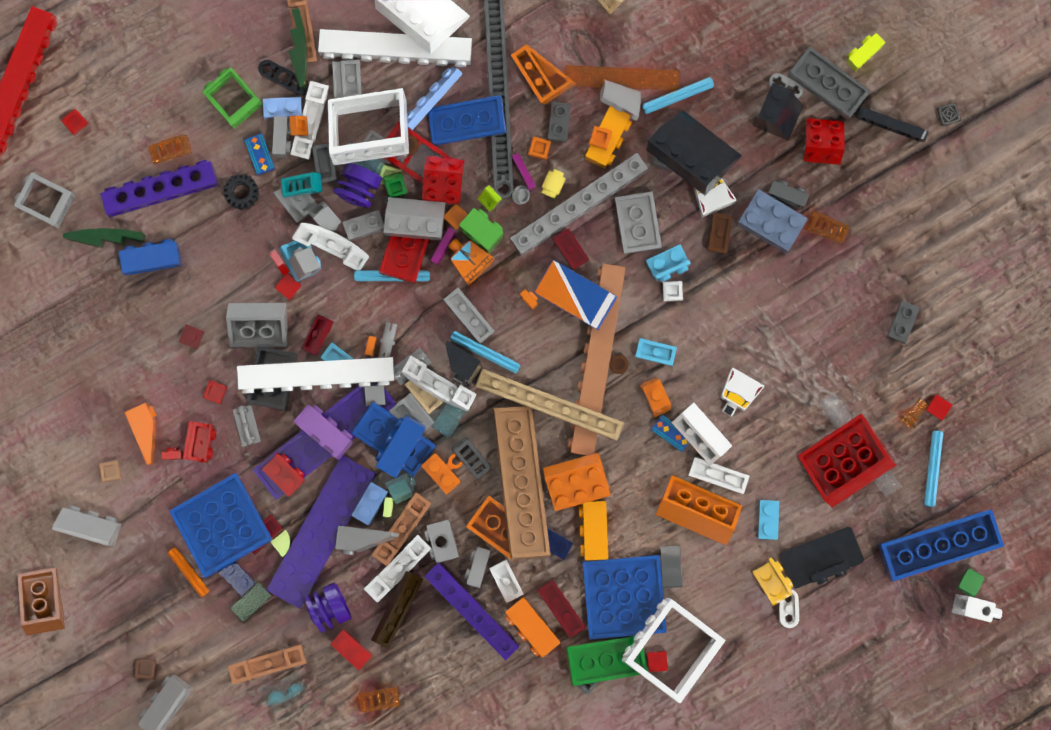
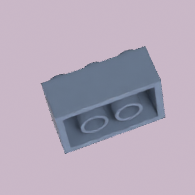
M758 189L737 226L787 254L808 218Z

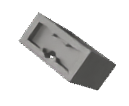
M31 172L23 181L24 187L21 193L18 192L15 196L14 207L59 229L76 195ZM35 181L62 193L50 218L23 205Z

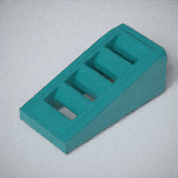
M311 172L281 179L283 198L315 194L323 191L320 173ZM289 182H292V192H290Z

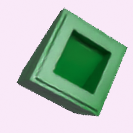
M402 172L383 177L389 197L393 198L408 193Z
M968 568L962 575L957 589L975 598L985 577Z

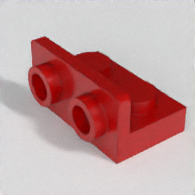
M276 453L275 457L262 470L290 497L306 481L303 478L305 474L298 467L294 469L289 464L291 460L284 453L282 455Z

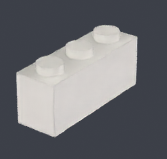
M695 403L671 422L709 465H712L732 447L730 442Z

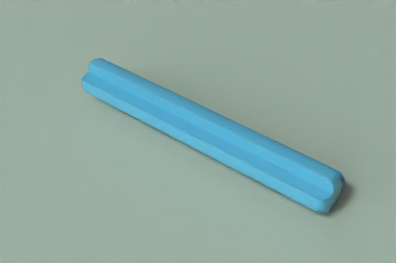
M709 77L646 102L642 105L645 114H648L713 88V80Z
M356 270L354 272L355 281H403L381 275L379 271ZM429 271L419 272L417 281L430 280Z
M456 331L450 337L452 342L513 373H517L520 368L519 363Z
M942 431L932 432L924 505L934 507L936 503L943 441Z

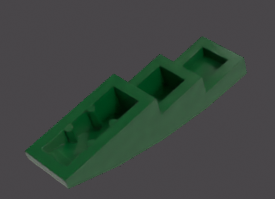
M298 7L291 10L297 28L290 30L295 49L288 52L301 89H305L308 72V47L306 31L301 11Z
M112 228L83 229L63 234V238L66 240L104 248L105 241L124 246L125 238L144 243L146 236L142 232Z

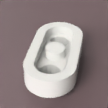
M792 590L793 595H791L790 602L787 603L785 599L779 602V621L786 628H793L799 622V598L794 590ZM788 614L792 616L790 622H787L785 619Z

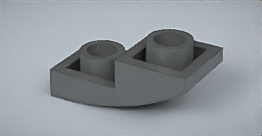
M680 545L661 547L663 588L683 587Z

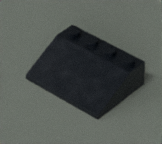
M684 110L662 125L647 141L646 150L704 196L742 157L740 153Z

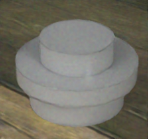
M517 186L512 193L514 203L521 205L528 202L530 198L529 190L525 186Z

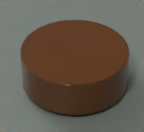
M408 135L409 154L406 155L411 156L419 150V142L414 136Z
M623 355L613 356L609 363L611 371L615 374H623L629 366L627 358Z

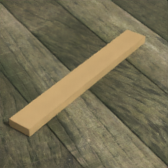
M481 369L475 385L477 388L618 441L624 422Z

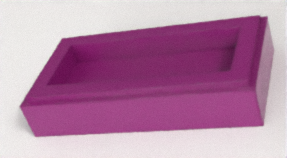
M518 153L513 155L512 160L529 192L534 191L536 185L521 156Z
M450 227L430 260L436 266L440 264L448 249V245L456 235L455 230Z

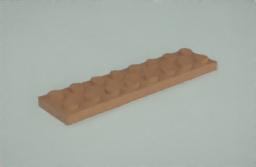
M527 406L494 408L493 417L511 560L549 557L550 547L532 408Z

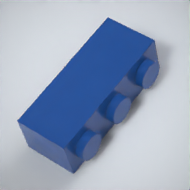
M173 239L162 240L161 244L156 245L153 242L142 244L143 247L139 248L126 246L124 250L119 251L122 274L125 276L182 266L179 244L173 241Z
M406 414L403 418L400 417L394 426L397 428L393 435L389 434L385 441L386 448L384 451L380 450L375 458L377 461L376 467L395 478L426 429L424 424Z

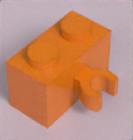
M435 453L421 466L448 495L462 483L452 470L460 468L463 463L460 462L454 465L452 460L456 455L453 454L449 457L448 463L445 464Z

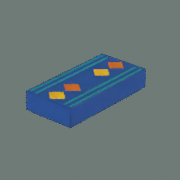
M260 133L244 139L257 176L275 170L263 134Z
M661 415L651 431L683 452L689 444L688 440L671 423V420Z

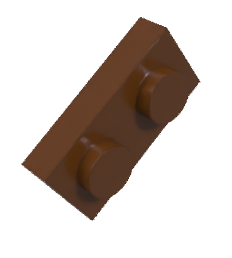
M713 214L707 251L727 254L733 216Z

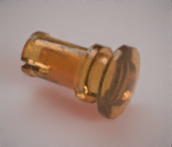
M918 398L913 407L905 412L906 416L901 415L899 417L906 426L915 429V422L919 421V416L928 407V404Z

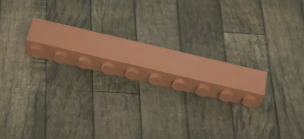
M603 264L602 268H598L597 279L600 280L599 286L617 296V299L599 330L588 325L587 336H590V342L585 343L584 354L587 355L586 362H582L580 372L584 374L583 381H579L577 392H581L580 400L575 401V404L600 414L626 267ZM571 424V430H574L573 438L569 437L567 449H571L570 454L582 456L594 454L597 433Z

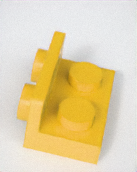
M771 557L768 559L769 563L753 571V575L772 606L793 595L791 589L793 584L788 576L784 578L781 573L783 571L782 566L778 561L774 562Z

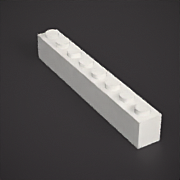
M320 29L318 52L324 59L342 57L343 60H353V58H361V61L370 62L372 59H379L380 62L384 63L398 60L402 64H409L410 61H414L420 65H428L431 62L436 63L438 66L455 64L456 67H466V65H471L472 38L448 37L430 54L407 34Z
M393 357L236 367L238 390H242V394L254 393V389H262V392H274L273 388H281V391H293V387H301V390H312V386H320V389H330L332 385L339 384V388H348L354 383H359V387L370 386L371 382H378V386L390 385L389 381H394Z

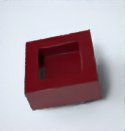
M186 324L179 342L198 349L205 332Z

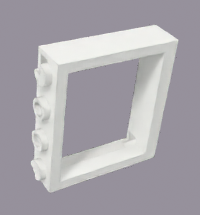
M403 88L328 100L329 154L333 165L409 154L407 101ZM400 106L401 137L339 146L338 115Z
M666 597L665 600L663 599L657 605L658 610L656 613L648 617L643 631L640 630L635 635V642L632 646H628L625 649L621 661L674 701L681 703L726 640L674 600ZM671 608L712 638L674 691L634 662L636 656Z

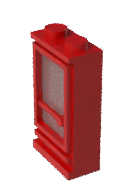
M400 121L397 122L386 139L401 137ZM408 128V135L414 136L419 142L417 153L411 156L399 155L383 159L423 186L426 156H438L449 159L452 157Z

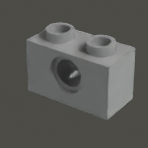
M450 520L427 525V530H424L427 542L431 541V559L439 563L458 558L459 553ZM440 536L445 537L447 540L446 545L442 548L436 545V539Z

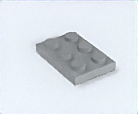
M653 191L615 197L623 253L630 254L661 249L662 245Z

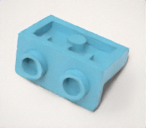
M681 244L646 260L655 282L658 280L664 282L670 279V275L675 272L681 274L689 270L688 266L691 264Z

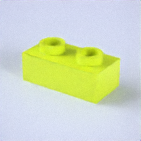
M877 33L872 37L868 35L861 42L863 46L859 49L855 47L848 54L849 59L846 63L855 72L885 44V41Z

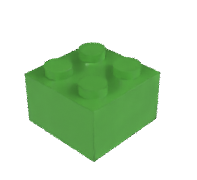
M473 208L459 224L460 231L489 255L504 239L503 228L495 221L491 223L488 215L481 209L477 211Z

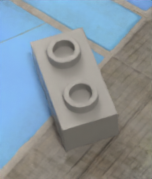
M274 116L272 155L274 157L288 158V153H291V141H288L289 134H291L288 117Z
M379 210L343 222L350 242L384 231V223Z
M477 547V550H472L470 561H473L471 569L467 568L464 578L468 580V585L480 588L490 550Z

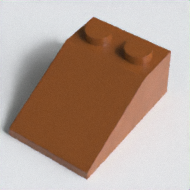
M56 567L17 574L21 627L26 636L65 629L64 611Z

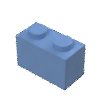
M371 482L352 516L370 526L389 492Z

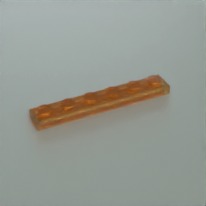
M566 65L565 75L577 83L574 86L602 87L605 80L631 89L679 90V70Z

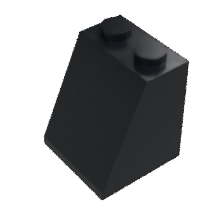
M772 83L754 127L789 141L803 105L790 89Z

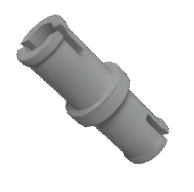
M385 323L383 338H380L381 346L377 358H383L384 353H386L385 358L390 357L392 345H395L394 337L397 324H392V329L389 331L391 323Z

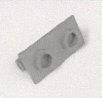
M421 348L393 367L394 377L400 385L409 380L401 372L410 356L425 363L427 366L431 364V361Z
M252 405L234 409L233 413L242 447L261 442Z

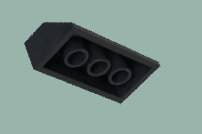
M447 341L445 345L455 382L463 387H466V385L471 387L483 368L481 361Z

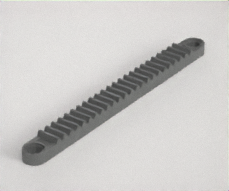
M484 0L489 97L502 96L506 134L491 136L494 191L502 199H508L513 193L504 3L503 0ZM506 184L509 187V192L507 194L499 193L498 188L500 185Z

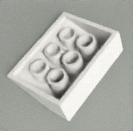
M375 0V9L430 54L470 17L451 0Z

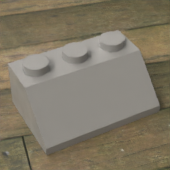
M388 197L384 223L385 236L442 240L446 202Z
M228 303L226 321L230 347H287L286 303Z
M69 505V508H62L52 527V530L103 545L115 546L122 524L117 522V518L106 516L105 519L98 517L99 513L89 510L87 513L80 512L81 508Z
M176 675L167 676L161 684L163 687L161 692H156L150 700L152 703L148 710L145 708L140 714L139 719L141 721L138 725L143 730H165L193 687Z

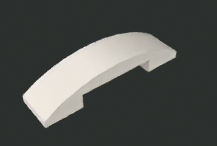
M310 81L302 116H307L309 135L295 136L291 155L305 159L310 158L326 104L328 85Z
M301 223L292 236L293 240L308 247L313 244L343 259V264L355 270H361L369 258L362 249L346 238L320 226Z
M413 356L409 357L401 372L404 376L434 397L459 409L469 410L477 394L462 385L456 386L427 369L425 363Z
M417 535L364 590L378 603L403 578L405 572H409L432 548Z

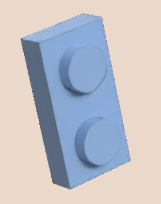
M302 98L263 99L264 119H274V116L288 118L295 115L302 116Z

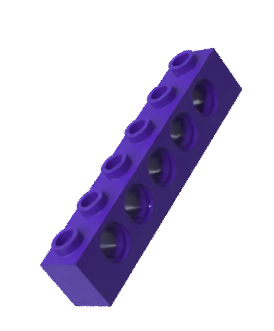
M201 160L196 162L195 166L189 167V165L179 167L178 171H164L159 173L160 176L154 178L146 176L141 178L140 182L134 183V181L124 183L123 187L104 189L105 192L100 193L105 213L111 218L217 187L219 183L214 166L211 161ZM194 173H200L201 176L198 181H192L191 178ZM181 178L182 184L175 187L173 185L174 180ZM162 183L164 185L163 190L156 192V185ZM139 189H145L143 197H137ZM126 194V201L119 203V196Z
M440 563L424 576L505 661L520 647Z

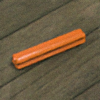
M176 547L172 548L168 552L169 557L199 596H205L209 589Z

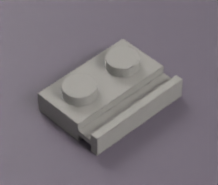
M360 60L332 61L334 99L362 95Z
M289 182L290 192H292V182ZM282 187L274 192L296 223L307 217L309 212L318 205L310 194L283 198Z
M409 393L389 410L397 418H403L405 414L426 426L425 431L435 423L412 393Z

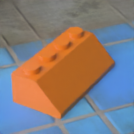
M672 475L655 515L727 545L735 530L742 505Z

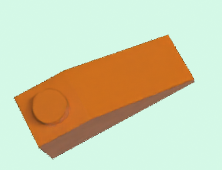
M144 403L124 413L146 464L151 466L154 464L155 417L157 414L153 406Z

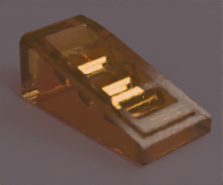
M183 134L148 146L153 164L192 153L188 136ZM173 143H174L175 149H176V152H175V153H174V150H173V147H172V144H173ZM164 146H167L169 155L166 154ZM157 148L160 149L162 157L160 158L157 152Z
M815 211L811 213L805 230L843 244L850 226ZM826 222L824 230H822L823 223ZM831 224H832V225H834V226H833V229H832L831 234H830V233H828V232H829L830 227H831ZM838 227H840L841 230H840V233H839V235H838V237H837V236H835V235H836V232H837V230H838Z
M398 687L358 693L361 713L400 706ZM388 692H392L394 703H390ZM382 693L385 695L386 704L382 705ZM373 695H377L378 706H374ZM366 696H369L370 707L366 706Z

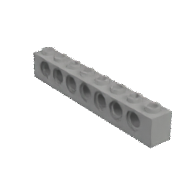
M638 153L634 154L511 237L512 244L522 257L647 172V166Z

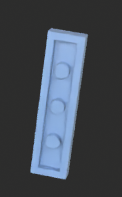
M454 67L446 69L440 81L435 82L429 88L430 92L418 100L414 110H410L407 113L409 129L413 130L463 74L459 69Z

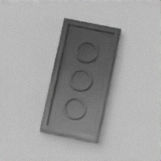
M810 46L787 75L847 120L851 118L870 93L869 89Z

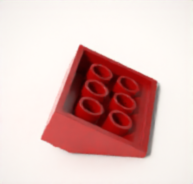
M862 413L798 455L822 498L832 508L897 466Z

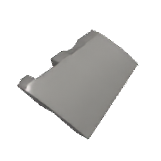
M605 80L600 91L601 102L614 107L619 112L629 111L633 114L632 119L637 120L640 112L641 92Z

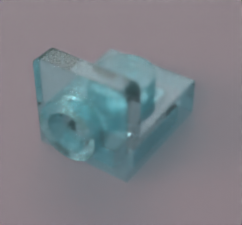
M407 473L385 483L393 500L414 492V486H416L413 476L408 477Z

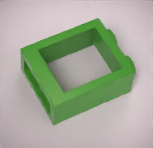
M230 67L221 71L218 75L219 78L214 82H208L202 92L231 127L235 129L263 104ZM234 78L251 100L229 117L212 95Z

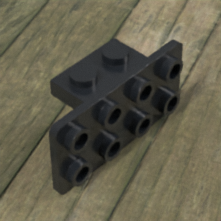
M851 527L840 529L780 554L781 561L794 589L817 582V585L828 582V577L835 575V578L846 575V570L850 569V567L864 562V557Z

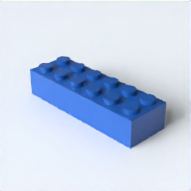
M992 509L878 544L889 581L900 580L1004 547Z

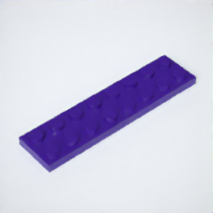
M371 382L370 386H378V382ZM356 387L322 414L326 419L330 417L338 423L336 428L341 432L345 429L353 436L351 440L356 438L351 431L369 408V406H366L365 387ZM384 388L386 405L380 406L389 411L397 403ZM302 430L252 470L277 500L285 493L262 470L275 457L276 453L280 455L284 453L291 460L289 464L294 469L298 467L305 474L303 478L307 477L331 458L332 454Z
M345 456L340 458L270 582L267 591L301 609L305 602L304 596L310 593L336 546L338 526L346 527L354 510L376 473Z

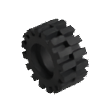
M246 174L231 176V179L226 181V186L224 185L223 187L225 200L230 206L239 210L249 209L251 205L254 206V202L258 200L259 188L256 182ZM239 185H245L248 188V195L243 199H238L234 195V190Z

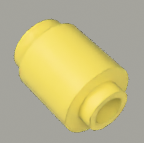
M556 169L553 172L548 171L541 187L543 188L541 193L555 199L566 180L563 177L564 173Z

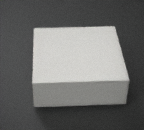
M682 281L663 282V302L683 301Z

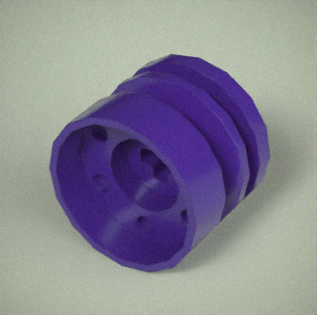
M346 163L341 175L348 180L347 182L338 181L337 185L344 189L335 188L333 193L349 204L370 208L372 203L365 198L374 200L375 196L368 190H378L383 178L364 167L353 163Z
M335 582L323 587L324 597H321L317 591L313 592L315 601L309 594L304 596L308 614L321 633L327 631L324 622L327 623L330 629L334 628L332 621L334 617L339 624L352 619L347 603Z

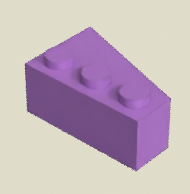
M308 404L293 422L331 453L333 457L340 460L354 443L351 440L353 436L345 429L341 432L336 428L338 423L332 418L326 419L321 415L323 411L314 404L312 407Z

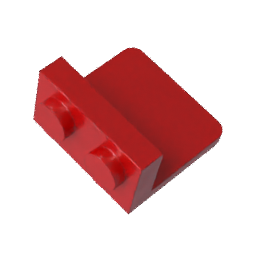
M807 119L803 162L841 165L845 150L844 122Z
M426 156L422 199L425 201L459 204L465 160Z

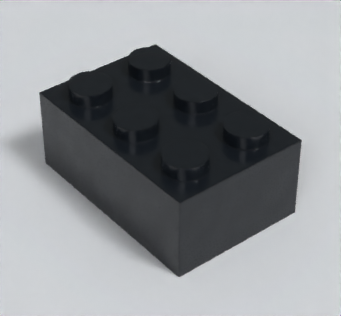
M257 346L254 365L296 363L298 355L292 352ZM273 388L274 392H262V389H254V393H248L246 403L287 411L291 391H281V388Z

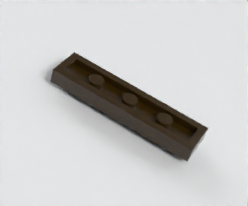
M408 571L405 572L371 641L389 648L423 581L421 577Z

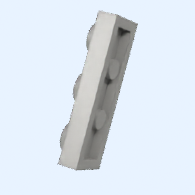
M459 288L443 299L480 344L495 332Z

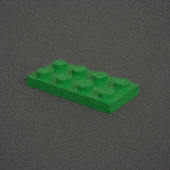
M635 636L565 647L571 686L640 675L621 661L625 649L628 646L631 647L635 642ZM642 648L634 662L647 671L644 648Z

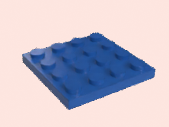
M237 473L169 511L204 578L213 575L273 540Z
M660 555L582 562L589 639L634 636L640 630L643 631L646 626V620L650 615L656 613L658 610L657 605L664 599ZM665 618L653 634L667 633Z

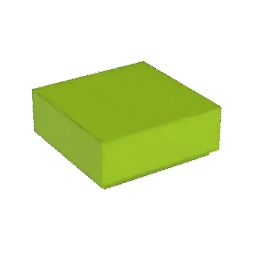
M490 185L477 198L489 212L502 200Z

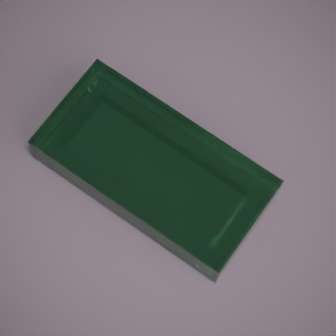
M258 582L230 609L242 622H245L272 595Z

